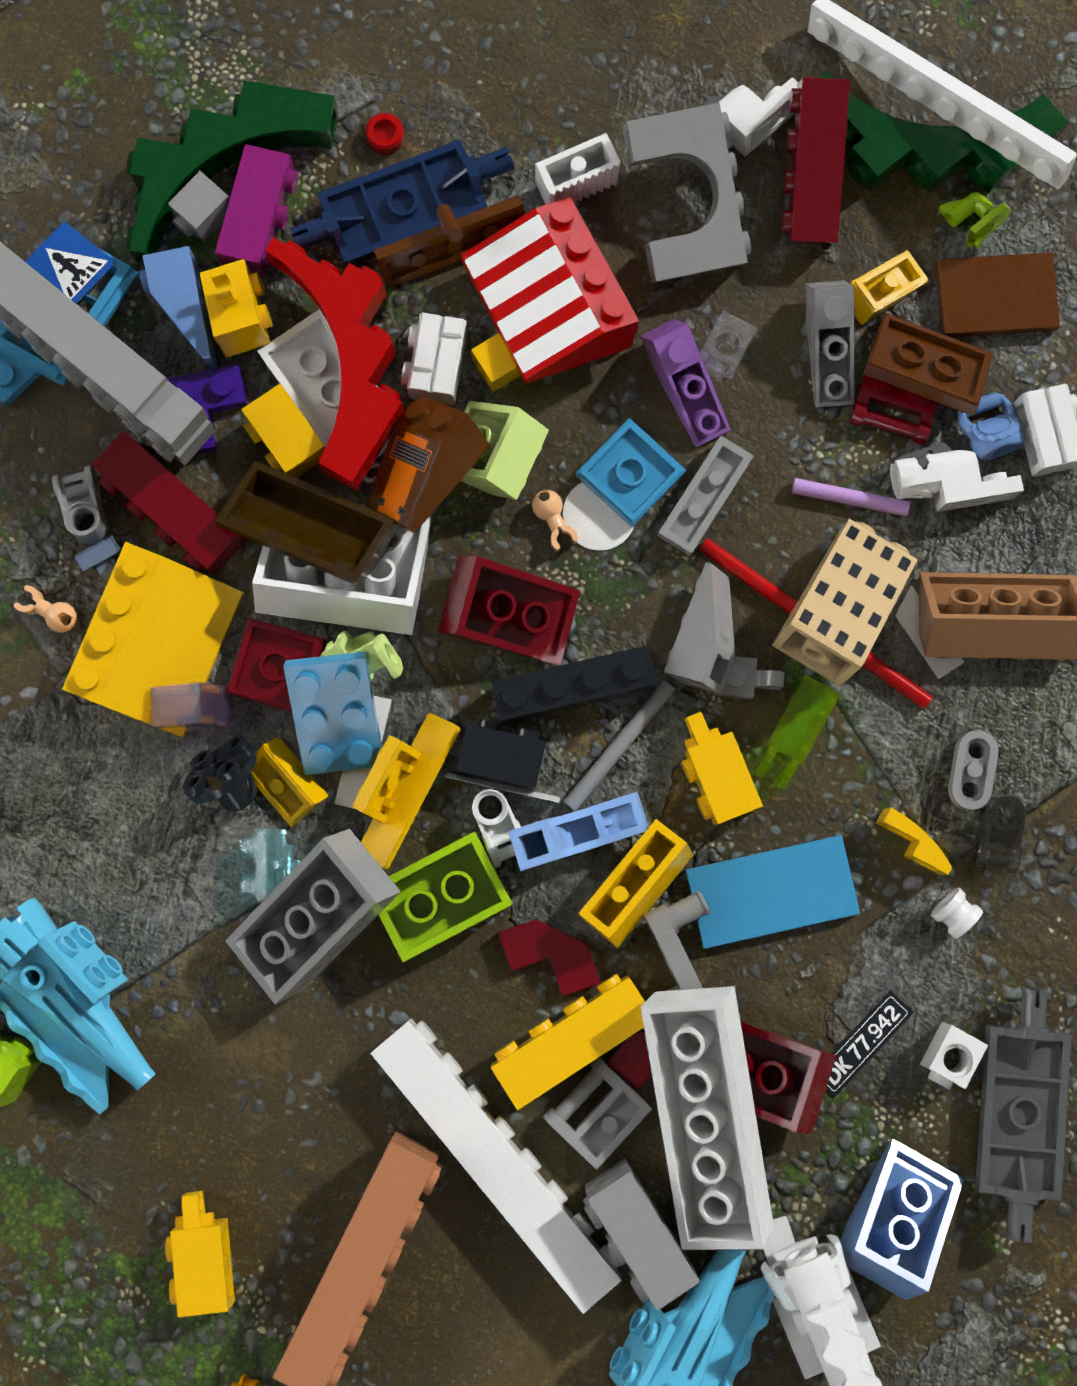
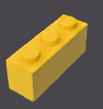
M655 819L578 914L595 931L616 948H619L644 917L643 914L650 910L693 857L688 843Z

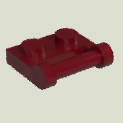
M863 374L849 424L858 427L865 424L913 439L912 443L925 446L931 431V423L938 402ZM868 402L918 416V422L913 423L867 409Z

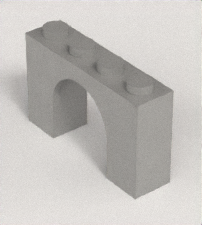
M720 102L627 121L622 129L630 167L671 158L690 161L705 173L710 182L713 195L709 216L698 230L685 235L651 241L644 245L651 284L748 263L746 255L751 254V243L748 232H742L740 216L744 215V202L741 192H735L733 177L737 176V162L734 152L728 153L726 137L730 136V122L727 112H721Z

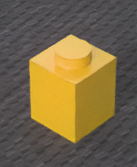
M499 333L471 349L472 362L492 393L521 376Z

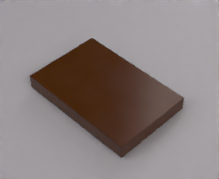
M1053 252L948 258L936 261L935 271L941 334L948 337L1057 331L1060 327Z
M884 313L880 320L863 374L974 416L980 404L993 353Z

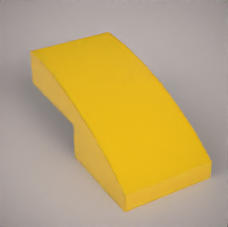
M893 808L882 810L876 824L911 842L904 857L938 875H949L952 866L938 845L925 831Z

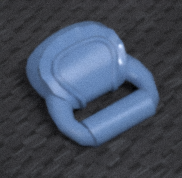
M997 392L981 396L979 407L974 415L1000 406L1003 408L1002 415L998 414L996 417L973 424L967 419V417L972 415L958 410V424L963 433L970 438L973 452H975L978 458L983 460H991L1007 455L1020 448L1025 442V437L1012 403L1003 394Z

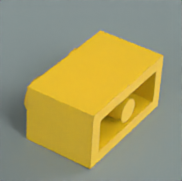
M281 383L241 409L248 420L242 426L255 444L263 441L270 451L264 457L272 468L298 478L318 464L325 446Z

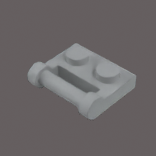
M600 1057L591 1063L592 1070L554 1110L551 1107L543 1115L548 1124L596 1170L652 1110V1107ZM605 1080L612 1087L611 1091L576 1129L571 1127L567 1120Z

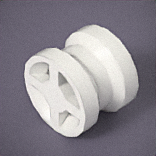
M956 888L939 902L933 909L931 917L937 922H943L948 927V933L954 939H957L979 920L983 910L978 905H971L966 900V893L961 888Z

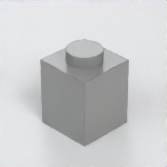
M199 171L168 203L175 216L172 222L186 237L190 238L193 234L204 244L223 224L230 199L225 192Z

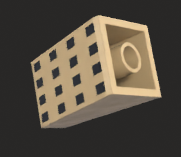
M848 519L833 540L772 646L836 685L841 686L863 666L918 559L909 555V551L904 546L895 542H888L876 535L874 529L869 525Z

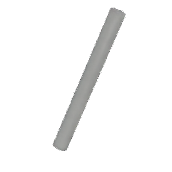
M665 680L660 683L563 801L569 808L576 811L673 694L675 688Z

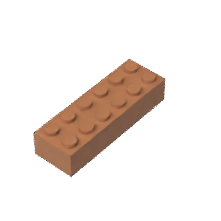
M398 1129L396 1130L275 1371L273 1379L287 1386H336L349 1357L343 1351L344 1349L350 1352L353 1351L368 1318L362 1312L365 1309L372 1313L387 1280L381 1274L383 1270L391 1274L405 1243V1240L400 1238L402 1231L411 1234L424 1205L418 1199L422 1192L428 1196L430 1195L441 1173L443 1165L437 1163L439 1150Z

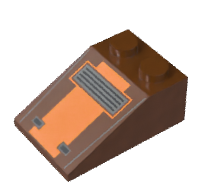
M420 395L416 401L407 407L405 413L395 423L365 507L395 519L396 525L415 533L491 446L467 413Z

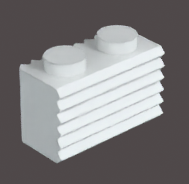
M605 133L535 163V183L545 204L571 197L575 204L576 200L582 201L583 197L589 198L590 193L596 195L597 190L603 192L604 187L610 189L611 184L617 186L621 162L608 135Z

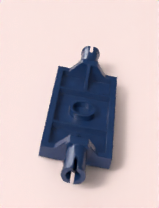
M461 139L317 193L323 212H321L322 217L295 227L292 226L289 229L294 242L303 249L331 239L332 243L336 241L345 266L347 267L349 263L355 265L376 257L374 250L438 226L439 221L436 210L441 204L449 205L456 219L488 207L481 189L483 181L509 171H514V163L511 155L508 156L509 150L507 146L474 158L473 155L468 156Z

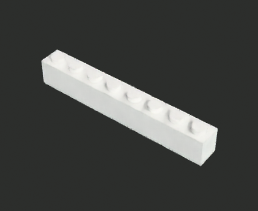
M410 1018L370 1054L584 1314L622 1281L620 1272L617 1269L619 1264L606 1244L600 1248L590 1236L595 1231L587 1219L580 1212L573 1215L565 1206L564 1202L568 1198L553 1179L547 1184L538 1173L542 1166L528 1148L520 1151L511 1140L515 1133L501 1116L494 1119L487 1111L485 1106L489 1101L475 1084L468 1087L460 1078L459 1074L463 1070L457 1061L448 1052L442 1056L432 1044L437 1038L422 1020L416 1024Z

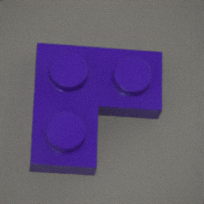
M238 364L167 379L176 388H180L202 406L208 416L207 419L211 423L210 413L248 405L241 368ZM214 433L195 455L217 450Z

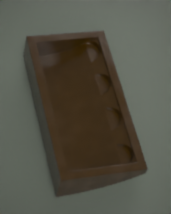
M254 461L215 519V524L219 527L356 586L373 571L397 537L395 519L257 461Z

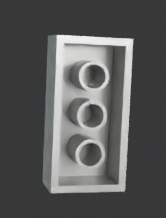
M347 829L323 838L231 934L226 943L276 1005L303 991L401 891L354 833Z

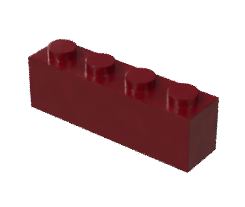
M802 77L797 83V88H791L789 113H795L794 129H788L786 153L792 154L791 170H785L783 193L789 194L788 210L782 211L780 226L781 234H787L786 243L834 245L838 243L850 79Z
M124 430L91 464L101 474L96 481L113 496L118 491L129 499L125 507L142 522L147 516L155 522L158 527L153 532L170 547L177 542L187 552L182 558L199 573L206 568L215 576L246 543L242 536L217 526L215 519L218 514Z

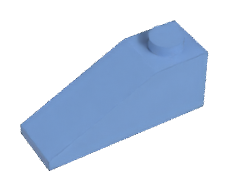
M186 246L143 255L145 270L140 271V279L145 294L151 293L158 306L210 370L217 369L218 366L197 261L190 247Z

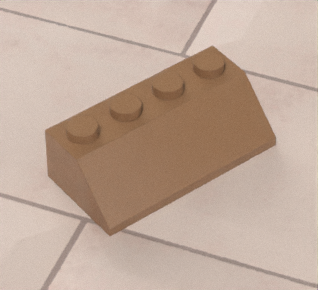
M920 572L919 635L925 656L941 659L963 657L977 659L1077 660V576Z

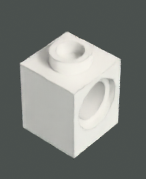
M941 1022L920 1065L931 1071L927 1078L950 1090L953 1083L966 1089L988 1045L951 1024ZM956 1048L960 1055L959 1063L956 1067L947 1069L943 1061L944 1055L949 1049Z

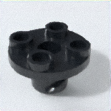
M242 735L233 737L225 745L212 752L210 750L199 752L190 761L193 769L186 777L182 786L184 793L194 803H207L217 799L228 812H238L246 808L257 794V788L254 785L251 773L257 760V753Z

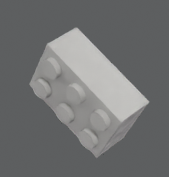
M626 1158L585 1184L587 1197L583 1199L586 1206L584 1209L597 1230L603 1226L608 1232L605 1235L609 1242L607 1246L620 1267L625 1263L630 1267V1270H628V1274L632 1279L630 1283L643 1303L650 1300L658 1311L700 1283L692 1262L685 1251L682 1250L680 1243Z

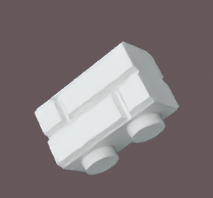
M422 312L419 316L418 325L411 324L408 348H414L411 362H404L401 384L407 386L409 398L417 400L422 395L442 404L455 405L467 336V323L464 319L448 316L442 317Z
M1068 384L1021 394L1013 404L1025 437L1024 447L1032 477L1077 467V397L1075 394L1070 395Z

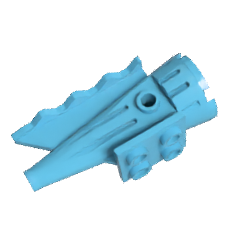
M31 898L16 908L21 913L19 917L15 914L9 919L4 917L0 921V980L3 981L0 984V1009L6 1016L8 1027L12 1031L25 1036L33 1044L35 1055L39 1061L57 1070L61 1075L64 1088L68 1092L81 1097L100 1115L108 1108L109 1067L130 1083L137 1091L156 1074L110 1008V993L122 986L128 979L122 973L123 970L119 962L112 956L104 954L95 944L93 934L86 927L72 921L57 929L41 903L36 898Z
M718 1249L698 1277L700 1283L688 1291L676 1309L663 1313L660 1309L657 1311L652 1302L648 1300L644 1303L642 1309L639 1308L635 1311L629 1324L630 1333L623 1347L620 1346L616 1349L610 1362L611 1371L609 1376L616 1386H733L737 1372L745 1367L750 1360L752 1342L756 1334L769 1321L771 1303L775 1297L764 1276L733 1287L746 1250Z

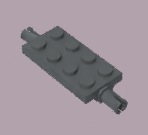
M1021 988L1020 1025H1016L1015 1028L986 1025L985 1044L988 1047L984 1053L975 1190L979 1193L1004 1196V1200L1008 1201L1005 1239L1020 1242V1239H1023L1024 1243L1033 1242L1034 1205H1038V1200L1043 1199L1061 1201L1072 1034L1049 1031V1028H1045L1047 995L1049 991Z

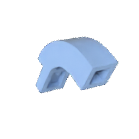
M634 792L569 814L544 819L508 831L520 871L643 833L649 828L639 794Z

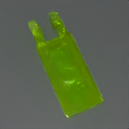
M804 675L766 744L768 748L758 763L754 774L762 778L769 771L777 751L789 757L790 760L778 775L776 786L784 790L798 765L804 763L840 693Z

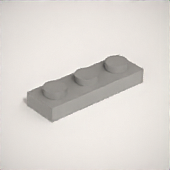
M720 435L657 536L691 556L754 456Z

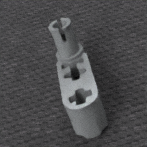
M699 890L668 907L666 904H663L643 914L677 984L666 991L703 988L677 936V933H679L678 928L704 915L711 914Z

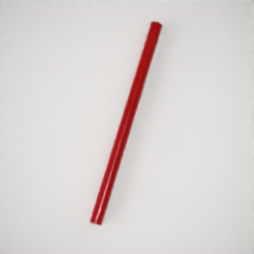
M709 538L704 541L698 551L790 615L797 600ZM869 653L863 664L864 668L922 709L929 705L933 696L878 657Z

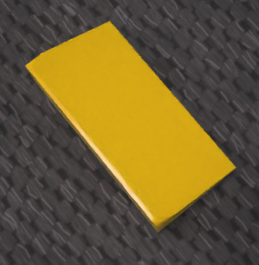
M275 738L263 744L256 751L257 760L251 771L254 784L291 828L328 797L326 791L311 774L304 775L302 763L280 738Z

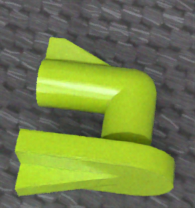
M973 192L964 199L942 204L939 207V212L952 227H957L975 212L981 220L969 228L966 244L971 249L975 246L979 249L986 238L1008 218L1011 208L1005 203L994 208V205L981 193Z

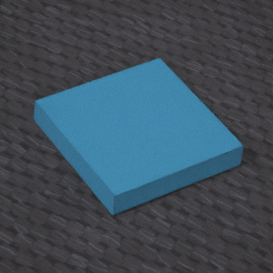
M629 418L576 472V477L633 528L685 474L686 469Z

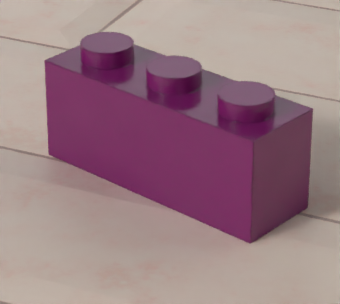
M245 144L215 250L221 266L244 259L251 273L258 272L261 277H267L271 263L265 249L273 237L277 239L279 229L284 230L286 228L289 217V208L286 206L289 193L294 194L296 192L299 180V172L295 170L289 154Z

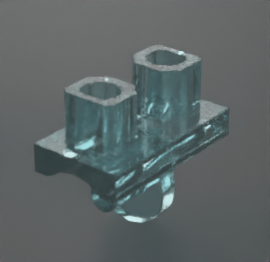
M256 829V834L240 838V854L242 858H256V874L242 875L240 879V894L256 898V902H263L302 861L293 860V845H286V829Z

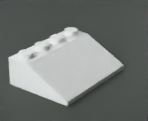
M432 515L427 518L415 533L395 524L397 537L378 565L358 586L263 546L252 582L255 613L412 635L419 604Z

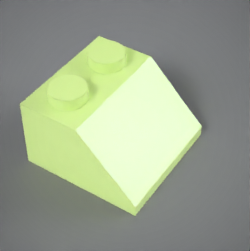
M469 401L464 412L470 416L491 446L461 479V482L494 496L517 500L526 484V479L535 459L542 449V444L549 429L519 407Z

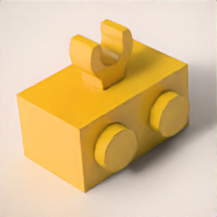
M244 259L201 272L200 278L213 337L226 358L271 344L267 328L272 327L273 324L266 304H261L260 296L265 295V290L259 273H251Z

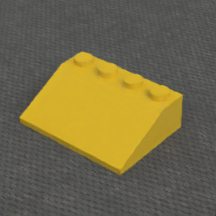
M125 542L62 690L184 738L244 592L161 555Z

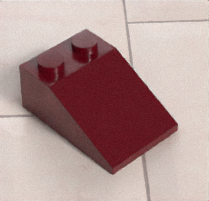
M458 556L438 632L478 645L560 666L581 590L479 556Z
M740 1021L756 1117L796 1133L812 1134L837 1055Z

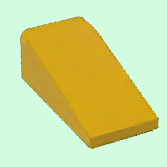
M908 250L850 283V285L854 286V316L860 324L863 325L930 281Z

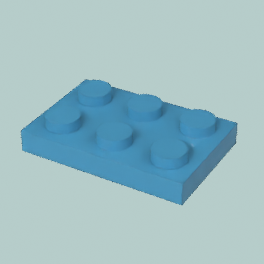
M366 651L285 660L283 668L304 775L372 768L377 754L382 748Z

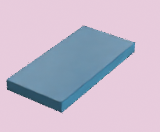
M842 835L685 870L690 895L699 890L711 912L709 915L696 919L703 949L861 914Z

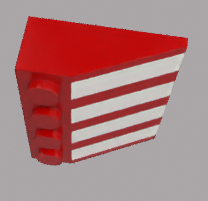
M571 197L531 210L461 254V261L525 384L632 347L639 320Z

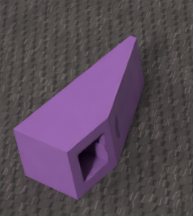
M672 319L640 335L653 369L695 447H699L730 431V426L688 324Z

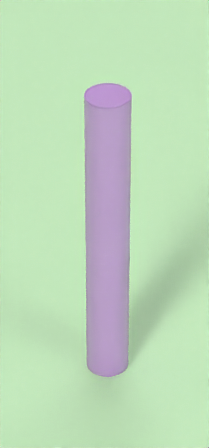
M798 478L794 479L791 493L905 517H907L910 508V501Z

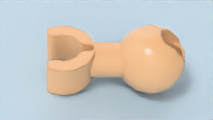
M544 490L540 491L533 498L532 509L538 518L546 520L552 532L551 547L555 552H559L560 545L557 542L558 530H561L563 534L569 535L574 544L578 541V535L572 527L565 525L560 515L563 507L560 496L554 491ZM546 494L549 499L542 501L539 499V496Z
M25 585L24 590L32 594L36 605L29 604L23 606L19 603L14 604V607L24 614L35 615L37 613L44 617L46 624L54 632L64 633L70 631L76 624L77 615L70 604L65 602L52 604L44 600V596L39 590L29 585Z

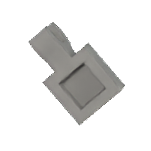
M735 656V661L722 695L713 693V695L753 699L754 688L781 691L784 686L785 672L756 670L757 658Z

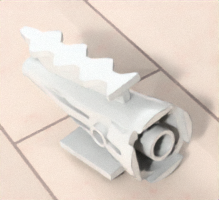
M826 1235L829 1243L819 1244L816 1236L793 1243L773 1254L776 1263L770 1268L765 1261L761 1265V1271L775 1295L773 1304L805 1380L824 1372L829 1386H882L880 1379L875 1375L867 1354L881 1346L850 1271L847 1268L838 1236Z

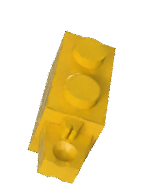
M702 712L686 717L684 720L691 738L684 740L686 759L681 761L689 783L696 781L702 795L696 798L703 818L705 820L711 818L713 825H717L762 807V802L733 732L721 736L718 728L709 730Z
M203 1191L187 1192L182 1196L183 1216L175 1217V1228L170 1232L171 1236L166 1238L165 1243L166 1259L168 1263L173 1262L174 1279H171L169 1283L171 1305H177V1317L228 1312L235 1302L228 1218L214 1219L213 1212H205Z

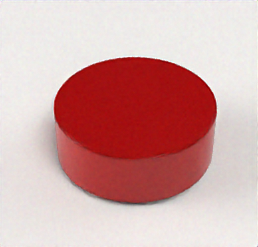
M379 113L368 121L365 133L368 145L374 152L381 155H389L401 148L404 142V129L401 121L395 115Z

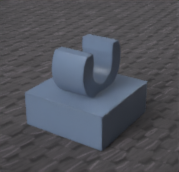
M112 534L78 553L75 559L82 571L95 565L100 576L106 582L109 580L116 564L111 556L118 553L121 547Z

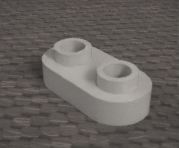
M975 730L962 735L955 745L948 793L951 801L957 807L964 810H974L983 807L988 803L992 795L998 758V745L993 736L985 731ZM971 744L978 746L980 749V756L977 759L972 758L969 754ZM965 783L971 784L974 789V793L970 798L966 797L962 792V787Z

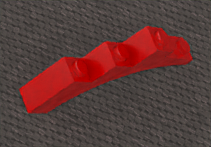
M273 237L265 249L271 265L290 277L314 301L327 320L338 348L341 368L340 403L333 431L318 464L323 473L357 491L390 438L395 423L405 413L403 403L399 400L401 396L395 390L384 384L376 387L395 356L391 336L376 325H371L368 328L369 323L386 298L384 283L382 282V277L374 270L366 266H362L359 269L351 263L348 264L340 276L341 272L331 263L325 260H320L318 263L307 257V252L298 244L290 240L283 243Z

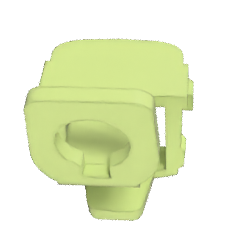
M344 630L339 633L335 643L330 641L326 645L325 650L321 654V656L366 651L371 680L374 677L373 672L383 667L388 669L394 679L401 676L403 670L400 657L384 634L376 636L373 632H367L352 637Z

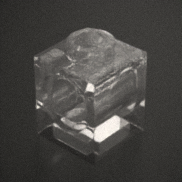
M722 311L700 353L708 374L721 379L725 376L732 380L755 336L757 327ZM723 342L733 346L735 353L723 355L717 350L716 345Z

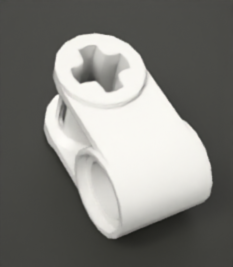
M488 789L477 794L473 800L472 810L482 833L481 837L496 869L501 867L502 861L515 856L512 844L501 849L497 847L511 840L508 831L520 828L521 826L518 819H515L504 795L497 790ZM485 796H495L501 801L502 812L498 817L486 819L480 814L479 803Z

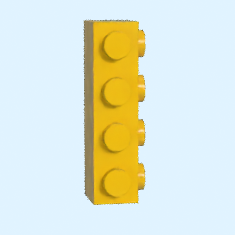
M618 974L609 977L597 986L600 993L588 1001L583 996L577 998L562 1009L566 1015L553 1024L547 1018L528 1031L531 1038L521 1045L517 1046L515 1041H512L494 1053L497 1060L491 1064V1069L517 1111L644 1028L641 1006L645 1001L628 975L622 979L619 978Z

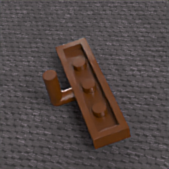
M517 195L457 219L449 205H439L436 210L439 221L438 226L374 250L387 289L461 261V254L525 215L524 205L520 197Z

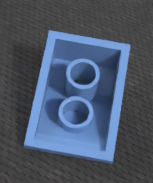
M894 1139L890 1140L853 1209L842 1234L840 1243L847 1267L904 1300L928 1292L964 1179Z

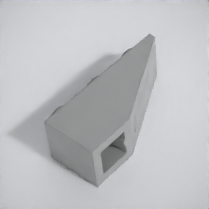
M844 280L805 283L806 327L815 407L853 405L854 286Z
M706 562L701 575L696 581L695 592L688 610L682 617L681 628L674 646L668 654L664 672L684 685L722 695L735 661L730 580L721 570L713 564Z

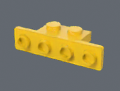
M432 713L426 716L411 746L391 735L388 736L352 805L353 808L373 818L361 843L380 867L385 870L389 869L460 732L459 726Z

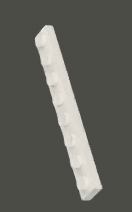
M816 0L812 4L808 33L813 35L818 41L824 42L842 53L850 61L856 62L875 74L879 79L888 82L907 94L909 98L920 102L936 112L941 118L963 129L974 139L980 140L995 149L1006 159L1014 161L1033 173L1038 179L1046 181L1058 190L1068 180L1077 157L1076 152L832 1Z

